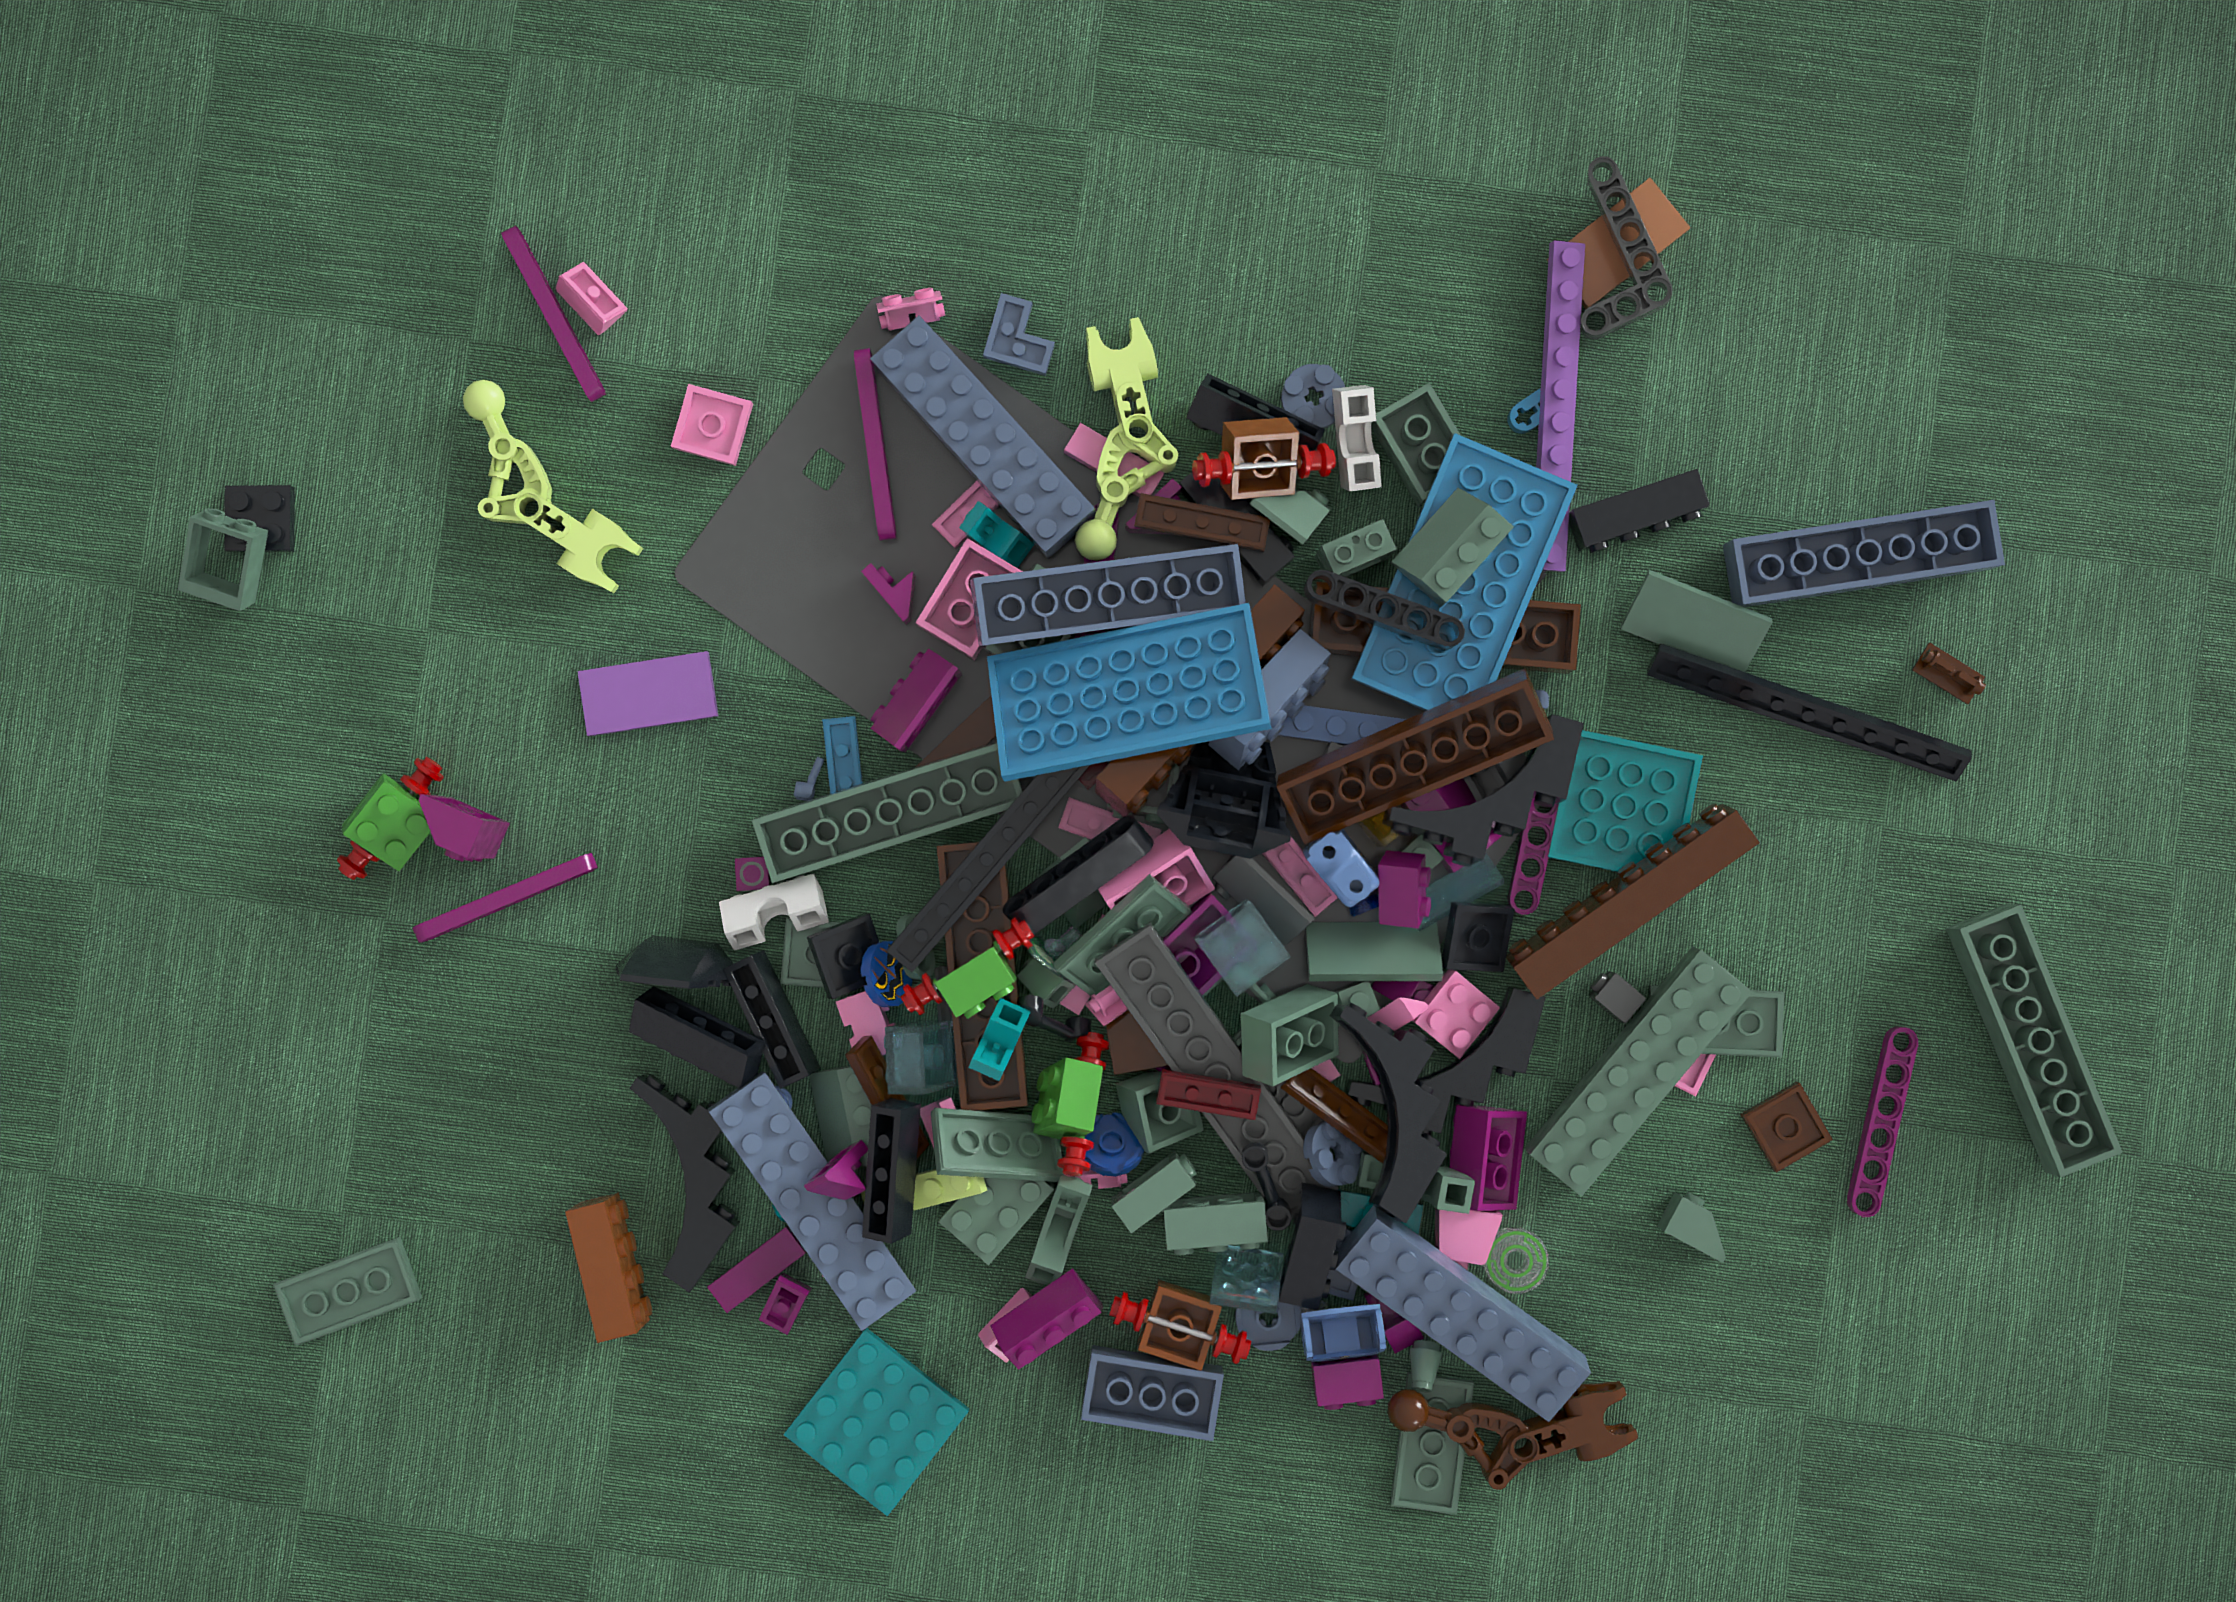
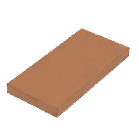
M1651 178L1647 179L1630 193L1657 254L1665 250L1690 229V226ZM1619 201L1610 210L1615 212L1621 211L1625 207L1624 201ZM1602 215L1568 241L1585 244L1582 305L1585 309L1595 305L1630 277ZM1624 227L1620 231V235L1625 241H1634L1639 236L1637 230L1633 227ZM1645 256L1637 257L1634 260V266L1639 270L1650 259Z

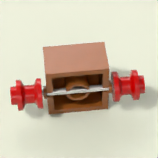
M1287 417L1223 422L1222 451L1219 452L1218 458L1209 459L1206 452L1199 453L1197 460H1193L1192 474L1194 480H1199L1202 487L1209 486L1211 479H1219L1220 485L1231 500L1295 495L1296 472L1301 479L1308 478L1311 471H1318L1321 477H1327L1330 475L1331 469L1335 468L1336 457L1334 450L1330 449L1327 443H1320L1315 451H1309L1306 445L1298 446L1299 431Z
M1160 1279L1157 1280L1148 1309V1299L1143 1298L1139 1303L1130 1301L1128 1293L1124 1291L1121 1297L1114 1296L1109 1311V1315L1114 1317L1113 1324L1119 1325L1122 1320L1133 1323V1330L1137 1332L1140 1331L1142 1326L1138 1339L1139 1351L1202 1371L1210 1345L1213 1346L1211 1353L1213 1357L1217 1358L1222 1352L1231 1355L1232 1363L1238 1364L1240 1358L1247 1359L1251 1340L1246 1339V1331L1242 1330L1236 1336L1228 1333L1227 1326L1221 1324L1218 1331L1215 1332L1222 1309L1221 1300Z

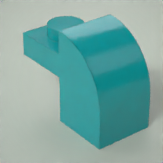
M979 501L967 513L965 520L959 527L981 547L1018 568L1034 546V543L1020 531L1006 523Z
M1000 998L968 1068L1000 1081L1030 1011Z

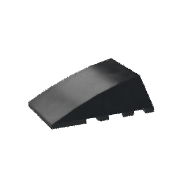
M1209 741L1198 743L1190 755V760L1187 765L1183 766L1179 778L1175 784H1172L1165 801L1161 802L1156 813L1186 846L1249 859L1290 842L1291 838L1290 830L1286 827L1285 808L1281 805L1280 793L1276 787L1275 777L1277 772L1270 743L1267 742L1260 746L1262 752L1257 759L1250 765L1246 762L1239 770L1208 746Z
M652 935L616 964V973L620 981L687 989L708 988V986L720 987L721 983H723V986H731L723 969L734 963L716 942Z

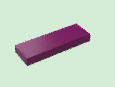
M787 1225L708 1285L707 1288L724 1311L728 1313L798 1260L806 1251Z

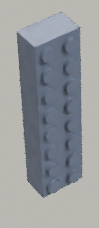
M920 315L870 358L875 369L1047 559L1074 537L1082 524L1094 519L1096 514L1094 506Z
M1995 500L1733 539L1723 544L1731 601L1742 607L1987 571L2005 565Z
M1238 544L970 579L979 646L1142 625L1246 603Z
M764 1071L754 1076L743 1087L735 1089L708 1108L715 1122L861 1331L916 1292V1289L885 1244L881 1241L862 1237L864 1214L852 1197L842 1200L806 1190L804 1185L828 1162Z
M1375 1206L1369 1210L1337 1249L1339 1253L1336 1270L1548 1422L1591 1374L1586 1355L1457 1262L1450 1259L1403 1223L1394 1220Z

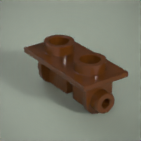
M1930 642L1912 669L1918 675L1967 705L1975 694L1980 695L1986 687V684L1983 683L1985 676Z

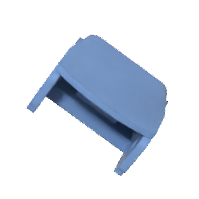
M1344 829L1329 832L1324 837L1310 842L1309 847L1306 846L1302 849L1307 861L1347 907H1353L1379 886L1378 873ZM1326 846L1334 847L1330 851L1323 849Z
M1380 1304L1305 1312L1300 1315L1303 1351L1307 1361L1324 1362L1367 1357L1386 1350Z

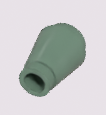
M1417 1340L1414 1341L1413 1348L1409 1349L1412 1389L1418 1392L1429 1393L1432 1392V1386L1434 1385L1443 1354L1439 1352L1440 1345L1438 1343Z

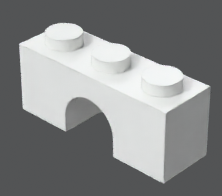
M1359 385L1332 389L1341 488L1347 491L1380 488L1382 486L1379 454L1373 448L1371 437V424L1373 421H1376L1374 388Z
M814 873L798 876L793 880L780 884L768 885L760 890L743 895H735L730 899L719 902L724 934L734 951L765 942V925L771 918L777 915H789L797 932L829 922L823 891Z

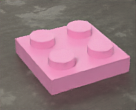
M688 384L671 447L679 451L736 466L753 407L752 401Z
M1448 969L1442 981L1436 984L1423 1001L1429 1006L1427 1010L1412 1021L1460 1059L1500 1007L1456 970Z

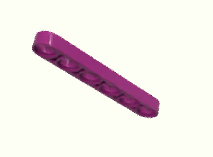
M515 225L501 232L511 255L586 396L591 402L605 396L606 392L521 231Z
M868 348L854 350V361L879 540L882 541L896 539L897 535L875 370L870 360L872 352Z
M1532 798L1526 828L1520 833L1507 897L1508 905L1515 908V913L1521 915L1533 913L1539 905L1559 805L1554 804V807H1551L1548 812L1540 813L1535 809L1534 798ZM1534 826L1542 828L1545 832L1544 842L1540 845H1533L1528 840V832ZM1528 858L1534 859L1539 866L1537 874L1533 877H1526L1521 871L1522 862ZM1525 890L1531 894L1532 903L1527 909H1519L1514 902V898L1519 891Z
M592 853L579 856L420 923L412 929L418 943L426 942L598 869L597 863Z
M1895 1026L1886 1032L1847 1195L1849 1209L1862 1217H1872L1881 1208L1918 1049L1917 1035L1913 1030L1906 1027ZM1900 1032L1905 1033L1909 1038L1907 1048L1902 1051H1898L1893 1045L1894 1036ZM1896 1064L1900 1067L1902 1074L1897 1082L1891 1083L1886 1078V1070L1890 1065ZM1885 1096L1891 1097L1894 1102L1893 1111L1887 1115H1883L1878 1109L1880 1099ZM1882 1128L1887 1134V1140L1882 1146L1876 1147L1871 1142V1134L1875 1129ZM1875 1160L1879 1165V1173L1876 1177L1869 1179L1864 1175L1863 1168L1868 1161ZM1864 1192L1869 1193L1872 1198L1871 1206L1867 1210H1859L1856 1206L1857 1196Z

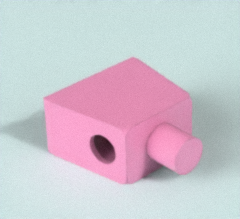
M1435 1208V1247L1466 1270H1468L1469 1263L1485 1265L1503 1215L1499 1210L1475 1211L1470 1209L1469 1214Z

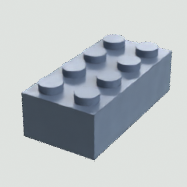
M1299 629L1261 670L1272 729L1209 741L1208 746L1238 770L1246 762L1249 765L1252 764L1262 752L1260 746L1267 739L1272 742L1282 731L1284 726L1281 724L1288 716L1291 719L1296 717L1305 704L1302 701L1309 694L1315 696L1326 682L1323 678L1330 669L1327 664L1331 653L1303 630Z
M1092 1345L1081 1420L1213 1441L1224 1377L1223 1368L1219 1365L1204 1363L1202 1371L1151 1354Z

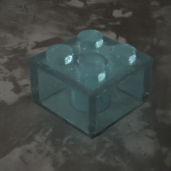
M1248 899L1241 902L1193 937L1236 997L1291 957L1256 907Z
M920 1020L885 1027L884 1047L887 1062L885 1078L888 1084V1094L922 1095L957 1086L953 1020Z

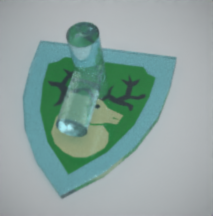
M1072 925L1058 939L1049 938L1046 941L1038 932L1035 933V937L1030 939L1033 945L1028 949L1030 954L1051 972L1064 980L1070 981L1056 971L1053 963L1081 936L1079 930Z

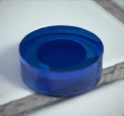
M1379 895L1368 896L1353 907H1348L1352 918L1379 908Z

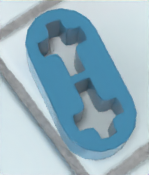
M1541 388L1517 403L1509 411L1507 422L1514 432L1525 434L1539 426L1540 407L1538 404L1540 403ZM1533 409L1535 414L1527 420L1529 425H1526L1524 422L1520 424L1516 422L1515 419L1519 416L1518 410L1524 414Z

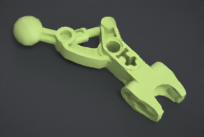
M1139 317L1130 319L1129 335L1131 341L1127 347L1120 350H1113L1105 346L1095 326L1086 328L1087 369L1093 391L1111 389L1119 423L1117 427L1110 431L1099 460L1096 486L1100 492L1101 501L1094 519L1082 524L1075 536L1076 548L1088 560H1103L1113 553L1116 548L1117 537L1112 525L1118 509L1126 503L1128 495L1146 485V479L1159 471L1164 473L1173 471L1178 460L1177 449L1171 445L1152 422L1143 381L1157 379L1158 369L1153 346L1145 333ZM1126 397H1131L1132 402H1136L1134 414L1131 416L1130 403L1125 401ZM1133 427H1140L1145 430L1146 435L1142 438H1135L1130 434L1129 430ZM1128 452L1137 453L1150 462L1139 470L1133 468L1122 476L1117 474L1121 461Z
M474 381L466 388L463 395L464 408L469 416L483 421L490 437L488 449L492 455L488 476L492 477L488 498L482 499L478 504L479 514L492 522L532 526L566 548L556 564L585 582L598 585L615 593L619 585L603 572L601 564L603 556L610 549L622 548L639 556L643 548L634 542L620 526L594 509L590 511L584 522L581 523L552 505V487L539 459L527 444L509 434L501 414L505 406L504 392L499 385L492 381ZM515 462L523 477L524 488L517 494L501 496L504 480L509 481L512 464ZM531 501H537V513L527 517L525 514L526 505ZM550 516L562 523L565 529L561 532L545 521Z

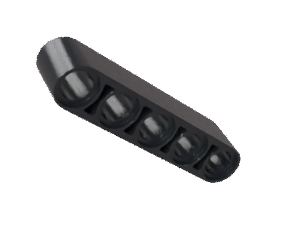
M1317 570L1305 582L1304 593L1309 601L1429 646L1448 650L1459 644L1464 638V625L1459 619L1327 570ZM1315 579L1325 580L1329 585V592L1325 595L1316 594L1312 589V581ZM1349 590L1357 592L1361 599L1360 605L1356 607L1347 605L1343 598L1344 592ZM1378 602H1386L1391 606L1392 615L1390 618L1385 619L1377 615L1375 607ZM1415 613L1422 617L1424 624L1421 630L1410 628L1407 622L1409 614ZM1441 625H1449L1453 628L1455 638L1452 642L1444 641L1440 637L1439 629Z
M1133 815L1124 816L1012 896L1005 903L1003 913L1010 921L1014 917L1018 922L1025 919L1033 934H1035L1145 856L1151 850L1154 840Z

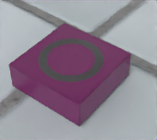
M764 857L735 858L736 891L760 890L765 886L771 885Z

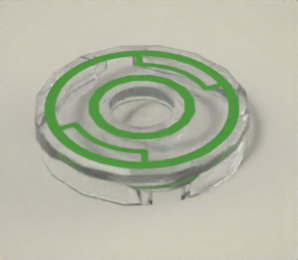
M1506 1227L1497 1232L1487 1262L1483 1265L1488 1279L1500 1290L1510 1294H1524L1535 1289L1545 1279L1549 1269V1253L1544 1242L1534 1232L1524 1228ZM1514 1251H1519L1524 1255V1263L1517 1269H1512L1507 1264L1508 1256Z

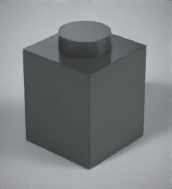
M1610 971L1606 975L1601 973L1590 986L1593 991L1588 996L1614 1019L1624 1024L1646 1000L1641 993L1621 976Z

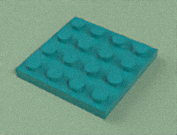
M1582 730L1567 799L1558 805L1548 857L1618 872L1619 869L1630 862L1638 863L1646 857L1644 853L1651 846L1659 842L1665 844L1673 838V831L1681 825L1690 822L1703 755Z
M866 1328L783 1435L888 1516L963 1420L970 1408Z

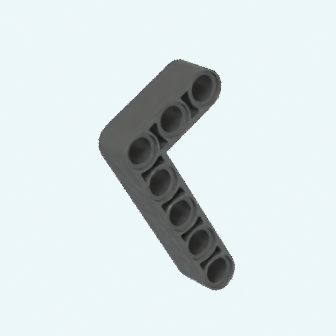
M1607 156L1597 157L1590 163L1586 178L1587 184L1634 286L1584 311L1581 317L1580 329L1585 337L1593 340L1607 336L1663 309L1670 301L1673 292L1672 284L1615 161ZM1600 167L1606 168L1610 171L1611 177L1604 182L1598 181L1593 176L1594 170ZM1612 197H1619L1624 201L1625 207L1621 211L1615 212L1607 207L1606 202ZM1624 227H1633L1637 230L1639 236L1634 241H1625L1621 237L1620 231ZM1645 256L1650 259L1652 267L1648 271H1639L1634 266V260L1637 257ZM1652 286H1660L1664 289L1666 296L1661 301H1653L1649 298L1647 290ZM1624 300L1632 302L1635 312L1629 316L1619 314L1616 307L1619 302ZM1591 315H1599L1603 318L1605 325L1600 330H1591L1586 324L1587 318Z

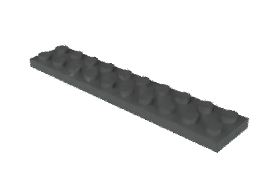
M1149 922L1096 958L1095 964L1172 1071L1261 1085L1255 1120L1206 1112L1202 1113L1264 1199L1265 1196L1255 1171L1248 1170L1242 1163V1150L1246 1145L1255 1142L1267 1147L1269 1158L1267 1167L1279 1198L1284 1199L1290 1207L1292 1220L1295 1213H1299L1302 1182L1325 1187L1319 1184L1308 1170L1313 1168L1310 1164V1159L1304 1158V1138L1266 1084L1243 1076L1241 1049ZM1330 1187V1189L1338 1190V1187Z

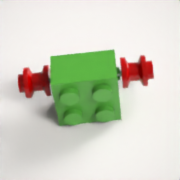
M426 757L424 760L416 758L414 761L417 768L411 776L403 775L400 778L407 786L406 788L384 773L379 777L342 824V833L351 840L350 844L353 848L348 856L340 855L337 858V862L340 864L338 869L342 874L352 880H355L357 877L365 879L368 875L365 866L369 861L378 862L379 860L387 863L397 871L402 869L431 832L420 806L418 795H431L428 787L432 781L441 782L444 776L440 773L443 768L429 757Z
M1014 917L1011 919V928L1005 932H1001L998 929L993 930L992 933L997 942H993V947L937 981L936 978L932 980L927 973L921 975V984L914 988L908 984L903 986L905 993L901 995V999L909 1012L917 1011L919 1015L925 1013V1004L932 1000L940 1004L944 1001L943 996L956 1018L964 1014L966 1019L986 1007L983 1002L984 1000L993 996L995 1001L1012 992L1015 989L1012 983L1017 980V977L1001 951L1003 950L1007 958L1011 960L1014 958L1013 950L1023 945L1029 949L1033 946L1030 939L1035 937L1025 919L1018 922Z
M1088 1032L1086 1036L1077 1039L1076 1044L1082 1048L1081 1057L1074 1059L1066 1057L1041 1071L1037 1080V1090L1040 1091L1038 1103L1035 1104L1031 1116L1032 1123H1035L1033 1133L1061 1140L1060 1144L1066 1148L1065 1157L1058 1159L1057 1166L1063 1168V1173L1070 1176H1082L1083 1172L1090 1171L1091 1164L1085 1161L1086 1151L1094 1148V1142L1085 1139V1135L1094 1130L1102 1072L1106 1069V1063L1100 1060L1101 1052L1109 1049V1042L1104 1040V1035L1095 1032Z

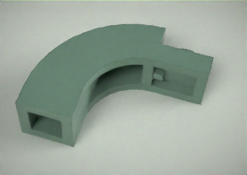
M1367 1152L1361 1153L1356 1184L1359 1187L1374 1189L1380 1178L1383 1164ZM1440 1165L1421 1199L1429 1202L1436 1209L1469 1214L1475 1180L1462 1172Z
M1061 1174L1025 1278L1048 1286L1061 1277L1093 1185L1084 1182L1078 1177H1068Z

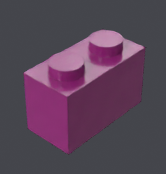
M1386 850L1378 864V878L1380 882L1379 924L1418 929L1423 918L1429 916L1431 908V898L1426 897V887L1429 886L1431 869L1426 867V854Z
M1377 1354L1367 1357L1311 1362L1314 1394L1318 1407L1324 1406L1326 1410H1336L1343 1408L1344 1403L1356 1402L1358 1406H1369L1376 1404L1377 1399H1384L1380 1361Z

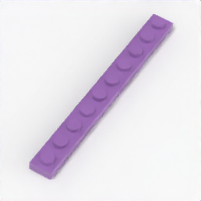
M1554 240L1549 243L1536 468L1571 482L1585 244ZM1569 507L1542 571H1566Z

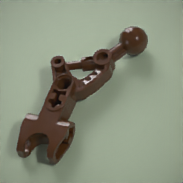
M1620 1381L1580 1385L1563 1405L1564 1409L1559 1410L1549 1422L1541 1416L1521 1421L1514 1412L1478 1403H1465L1459 1407L1444 1411L1428 1406L1425 1397L1413 1389L1398 1391L1393 1394L1388 1402L1387 1414L1389 1421L1394 1427L1403 1432H1415L1423 1426L1446 1432L1451 1440L1459 1443L1468 1456H1474L1482 1467L1484 1478L1496 1490L1505 1488L1530 1462L1575 1448L1578 1460L1593 1461L1610 1456L1638 1439L1637 1431L1632 1424L1605 1425L1603 1421L1606 1409L1627 1395L1625 1387ZM1474 1428H1485L1500 1435V1441L1490 1456L1483 1449L1484 1442ZM1527 1438L1526 1444L1523 1447L1514 1448L1515 1443L1519 1439Z

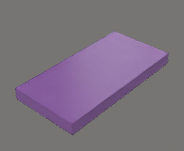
M708 651L577 671L586 732L589 737L719 716Z

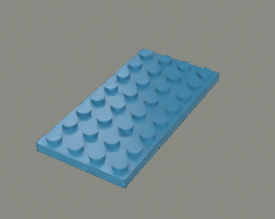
M1454 433L1408 543L1457 488L1489 504L1512 524L1514 528L1442 607H1439L1397 569L1387 593L1459 619L1464 625V638L1453 648L1442 650L1373 625L1351 680L1424 711L1496 681L1578 485ZM1383 602L1378 616L1385 619L1390 618L1392 615L1391 606ZM1415 613L1408 615L1407 622L1410 628L1421 630L1424 624L1422 617ZM1441 625L1439 629L1440 637L1444 641L1452 642L1455 638L1453 628L1449 625Z
M1249 603L987 656L1000 770L1004 782L1272 729Z

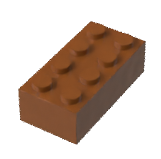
M619 1192L582 1201L565 1211L596 1341L600 1343L636 1334L650 1321L649 1316L652 1315V1305L649 1297L644 1296L641 1284L644 1283V1272L641 1264H636L633 1251H636L637 1246L635 1236L632 1231L628 1232L625 1220L629 1218L626 1201L620 1199Z

